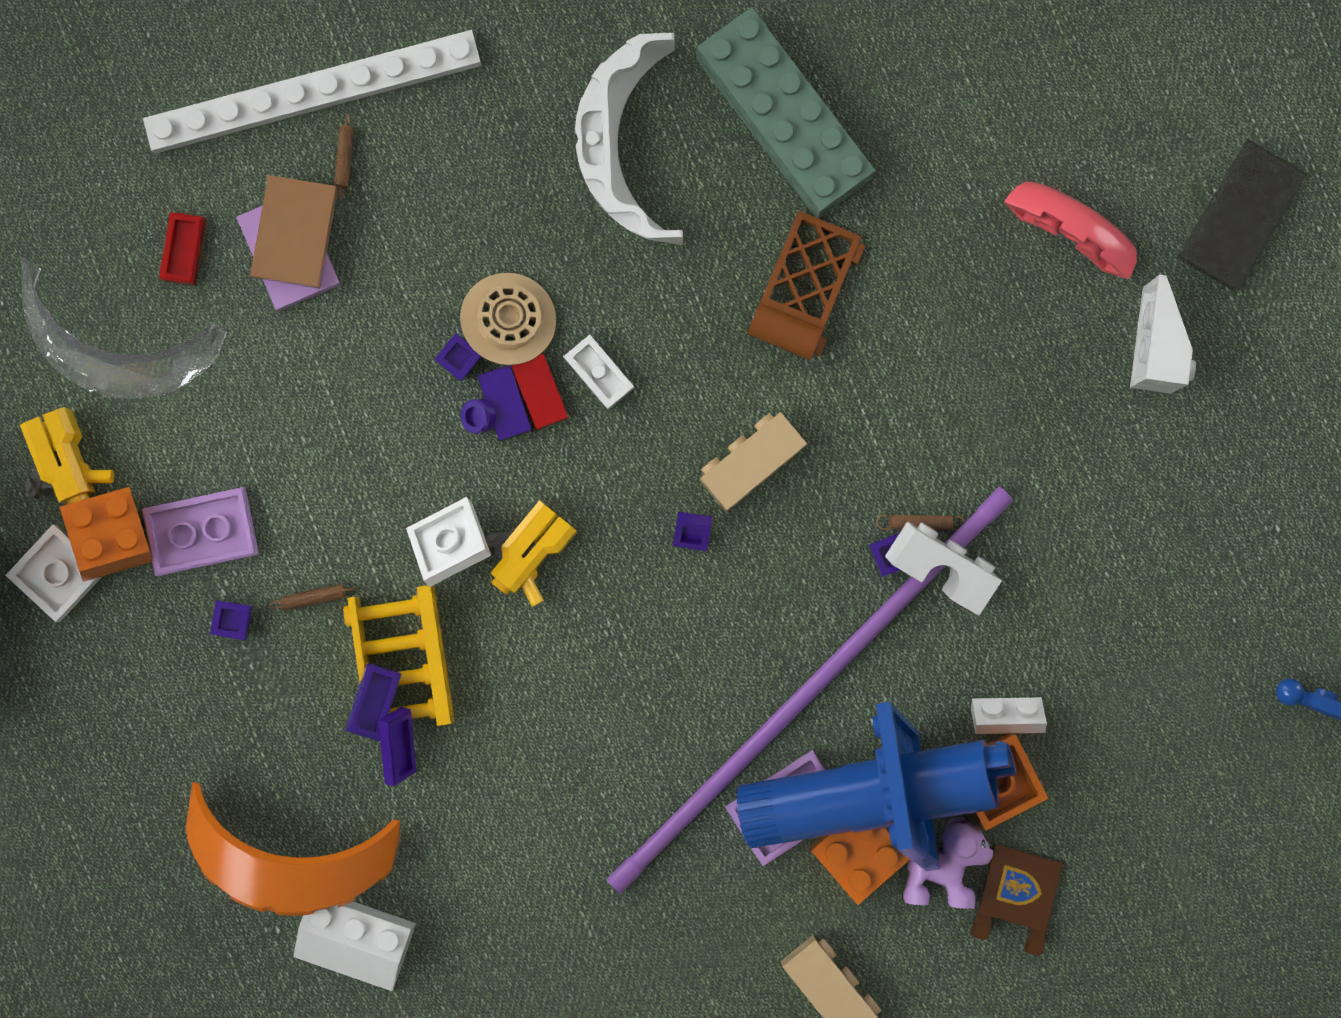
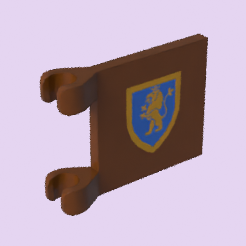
M994 844V855L989 863L979 907L971 928V936L986 940L989 936L992 917L1030 927L1024 949L1027 953L1040 956L1043 953L1046 930L1063 864Z

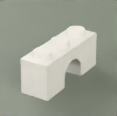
M907 521L885 557L893 566L920 582H923L929 571L939 565L949 566L950 575L942 591L951 600L979 616L1002 581L993 573L996 567L979 556L975 561L965 556L967 550L950 539L947 544L938 540L937 536L939 533L921 522L916 527Z

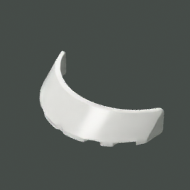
M674 33L639 34L626 41L624 46L599 65L592 75V79L583 97H581L575 125V134L578 137L576 144L578 162L590 192L600 206L620 225L648 240L683 245V230H664L640 208L626 185L620 167L618 130L627 99L641 77L655 63L675 51Z

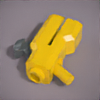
M59 408L43 414L44 422L38 416L20 425L35 467L31 477L27 478L24 485L29 497L39 499L42 489L53 488L59 503L70 504L88 499L90 495L96 493L92 483L114 482L113 470H91L89 465L84 463L78 448L82 434L71 409Z
M539 500L516 529L507 533H491L485 537L488 548L494 547L495 552L501 558V561L491 571V574L495 577L491 583L506 595L510 591L517 594L522 588L532 607L542 603L544 599L534 582L538 576L537 569L548 555L560 554L577 534V531Z

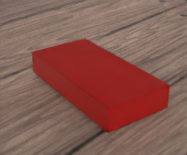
M170 212L159 274L161 281L196 285L206 225L204 217Z
M540 354L530 361L511 366L537 431L569 418L544 354Z

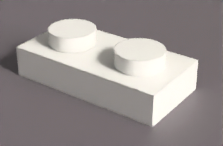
M590 334L563 356L607 410L634 389L632 383Z
M1042 697L972 699L971 712L975 734L1045 733L1047 722Z

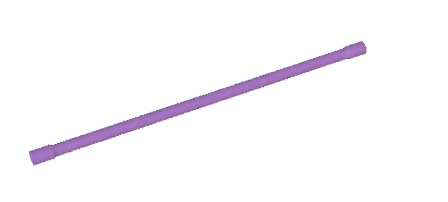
M998 487L949 539L965 548L1014 500L1004 489ZM939 565L931 569L923 582L911 576L632 856L628 857L606 879L618 893L622 894L642 874L644 868L947 565Z

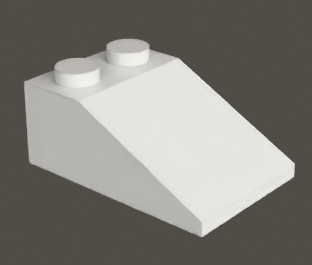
M1158 275L1145 285L1142 290L1130 388L1171 394L1187 386L1189 381L1193 380L1196 371V361L1192 360L1193 349L1166 275Z

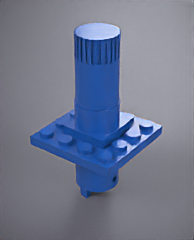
M891 702L876 704L878 715L873 716V728L876 737H881L883 747L882 749L875 750L876 759L739 786L737 790V811L744 840L749 848L752 849L852 831L857 833L889 827L890 840L893 847H898V851L925 871L939 870L940 863L933 819L998 809L999 795L996 779L1017 775L1010 746L1002 741H995V745L988 746L986 740H978L922 751L919 731Z

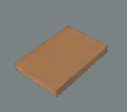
M268 175L250 273L252 278L320 289L338 191L336 186Z

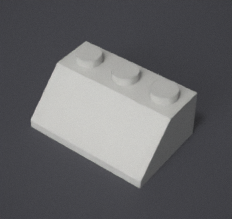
M351 902L339 908L336 905L316 910L314 914L303 915L293 957L393 991L416 923L356 902Z

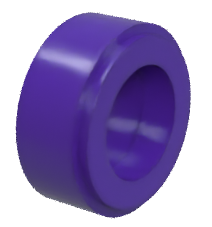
M472 399L463 405L461 422L468 432L473 434L486 433L494 426L496 413L489 401L485 399Z

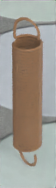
M349 114L346 115L345 125L339 127L334 186L339 189L340 201L343 197V188L349 187L353 132L355 128L346 125L347 117L348 122L350 120Z
M892 514L889 516V528H881L878 525V519L887 515H880L876 520L878 528L882 530H902L907 521L916 527L922 522L934 530H958L953 529V517L950 515L917 516ZM955 516L956 518H961L965 523V519L963 517Z
M341 583L282 596L281 600L271 602L269 607H282L283 611L297 609L317 603L345 598V591H352L357 588L344 589ZM280 602L281 606L272 607L271 604Z

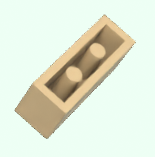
M781 412L775 417L770 413L754 425L758 430L748 439L742 435L728 447L731 453L722 461L715 457L701 469L705 475L700 478V482L725 512H728L806 447L807 443Z
M812 935L780 961L784 970L823 1018H879L877 1014L882 1011L869 994L864 998L855 988L859 981L847 966L842 970L833 960L837 954L825 939L818 942Z

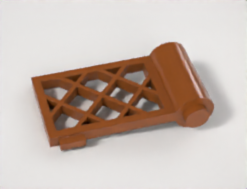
M798 211L747 335L810 361L813 354L820 357L827 337L821 334L851 263L858 265L865 245L859 243L862 236ZM801 222L814 227L819 239L803 245L797 233ZM839 237L851 242L848 253L834 258L828 241ZM793 241H795L797 247L790 250ZM822 244L829 260L812 267L805 250ZM800 253L807 269L790 275L785 265V260L787 257ZM844 261L841 270H839L837 263ZM832 266L837 280L834 284L821 288L815 272ZM782 270L785 278L777 280ZM809 274L816 291L799 297L793 280ZM786 283L794 300L784 304L769 299L775 287ZM832 291L827 301L824 294ZM819 296L824 307L821 318L818 319L807 314L802 302ZM797 305L799 310H796L791 307Z

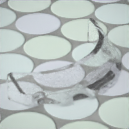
M21 259L22 306L29 332L45 359L61 375L74 384L89 391H98L103 396L117 399L162 396L176 391L202 372L205 373L216 363L227 329L215 322H211L191 339L175 347L155 353L139 355L117 354L85 344L65 331L50 316L49 310L40 301L35 291V285L41 267L28 259Z

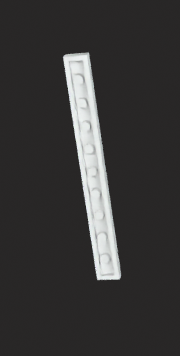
M469 30L145 117L143 121L151 151L156 154L482 65L473 32Z

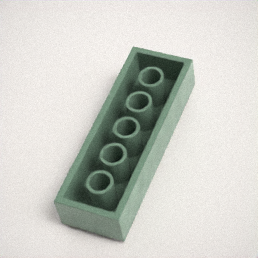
M752 7L696 47V60L814 217L821 218L872 180L876 170Z

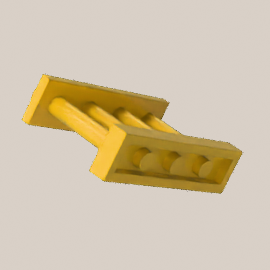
M435 586L417 587L418 595H413L410 600L361 607L359 597L347 598L348 606L343 608L346 626L352 627L359 682L361 681L366 663H369L368 655L420 647V650H426L428 664H423V668L399 671L398 673H401L398 686L425 682L426 685L431 684L433 698L428 699L427 703L401 707L411 709L412 719L430 716V719H436L437 726L455 723ZM415 613V616L421 615L423 629L418 630L417 634L366 641L363 623L365 620ZM400 707L390 708L389 714Z

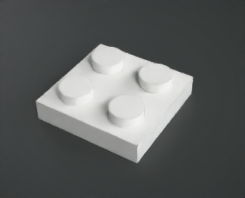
M467 497L406 528L423 581L429 587L491 556L474 506Z
M55 524L41 536L5 575L55 622H61L102 578L82 581L68 534Z

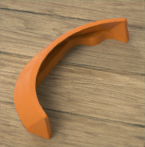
M192 782L186 834L192 854L204 876L211 884L214 883L230 895V899L261 912L272 911L277 915L301 916L311 915L316 910L338 905V908L355 901L356 896L368 890L380 879L383 881L394 866L400 843V820L393 819L385 828L370 839L338 853L318 857L280 856L251 847L229 833L209 810L202 795L200 783Z

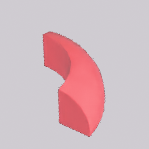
M1034 181L1024 182L1016 186L1004 201L1021 221L1037 226L1053 235H1057L1060 231L1066 238L1076 242L1075 249L1089 258L1101 271L1124 279L1130 278L1137 263V251L1133 243L1115 225L1085 204L1054 188Z

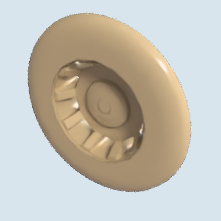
M498 273L480 280L470 289L462 303L460 323L465 339L479 355L495 363L515 365L534 359L547 348L555 333L556 312L550 296L537 282L516 273ZM489 307V312H482L483 308ZM486 320H488L490 326L485 327L484 322ZM529 320L535 323L534 327L528 324ZM495 331L500 335V338L495 337L492 333ZM525 331L527 335L521 338L520 334ZM506 337H513L514 340H513V341H507V340H505V338H506Z

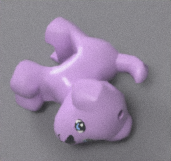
M956 817L948 821L942 836L943 849L938 850L939 870L925 871L912 860L907 862L910 874L903 893L905 903L914 905L929 904L930 894L927 887L923 885L927 880L946 887L949 906L963 909L975 908V894L973 890L964 887L962 884L966 866L988 864L994 852L993 848L985 840L980 827L970 823L965 817Z

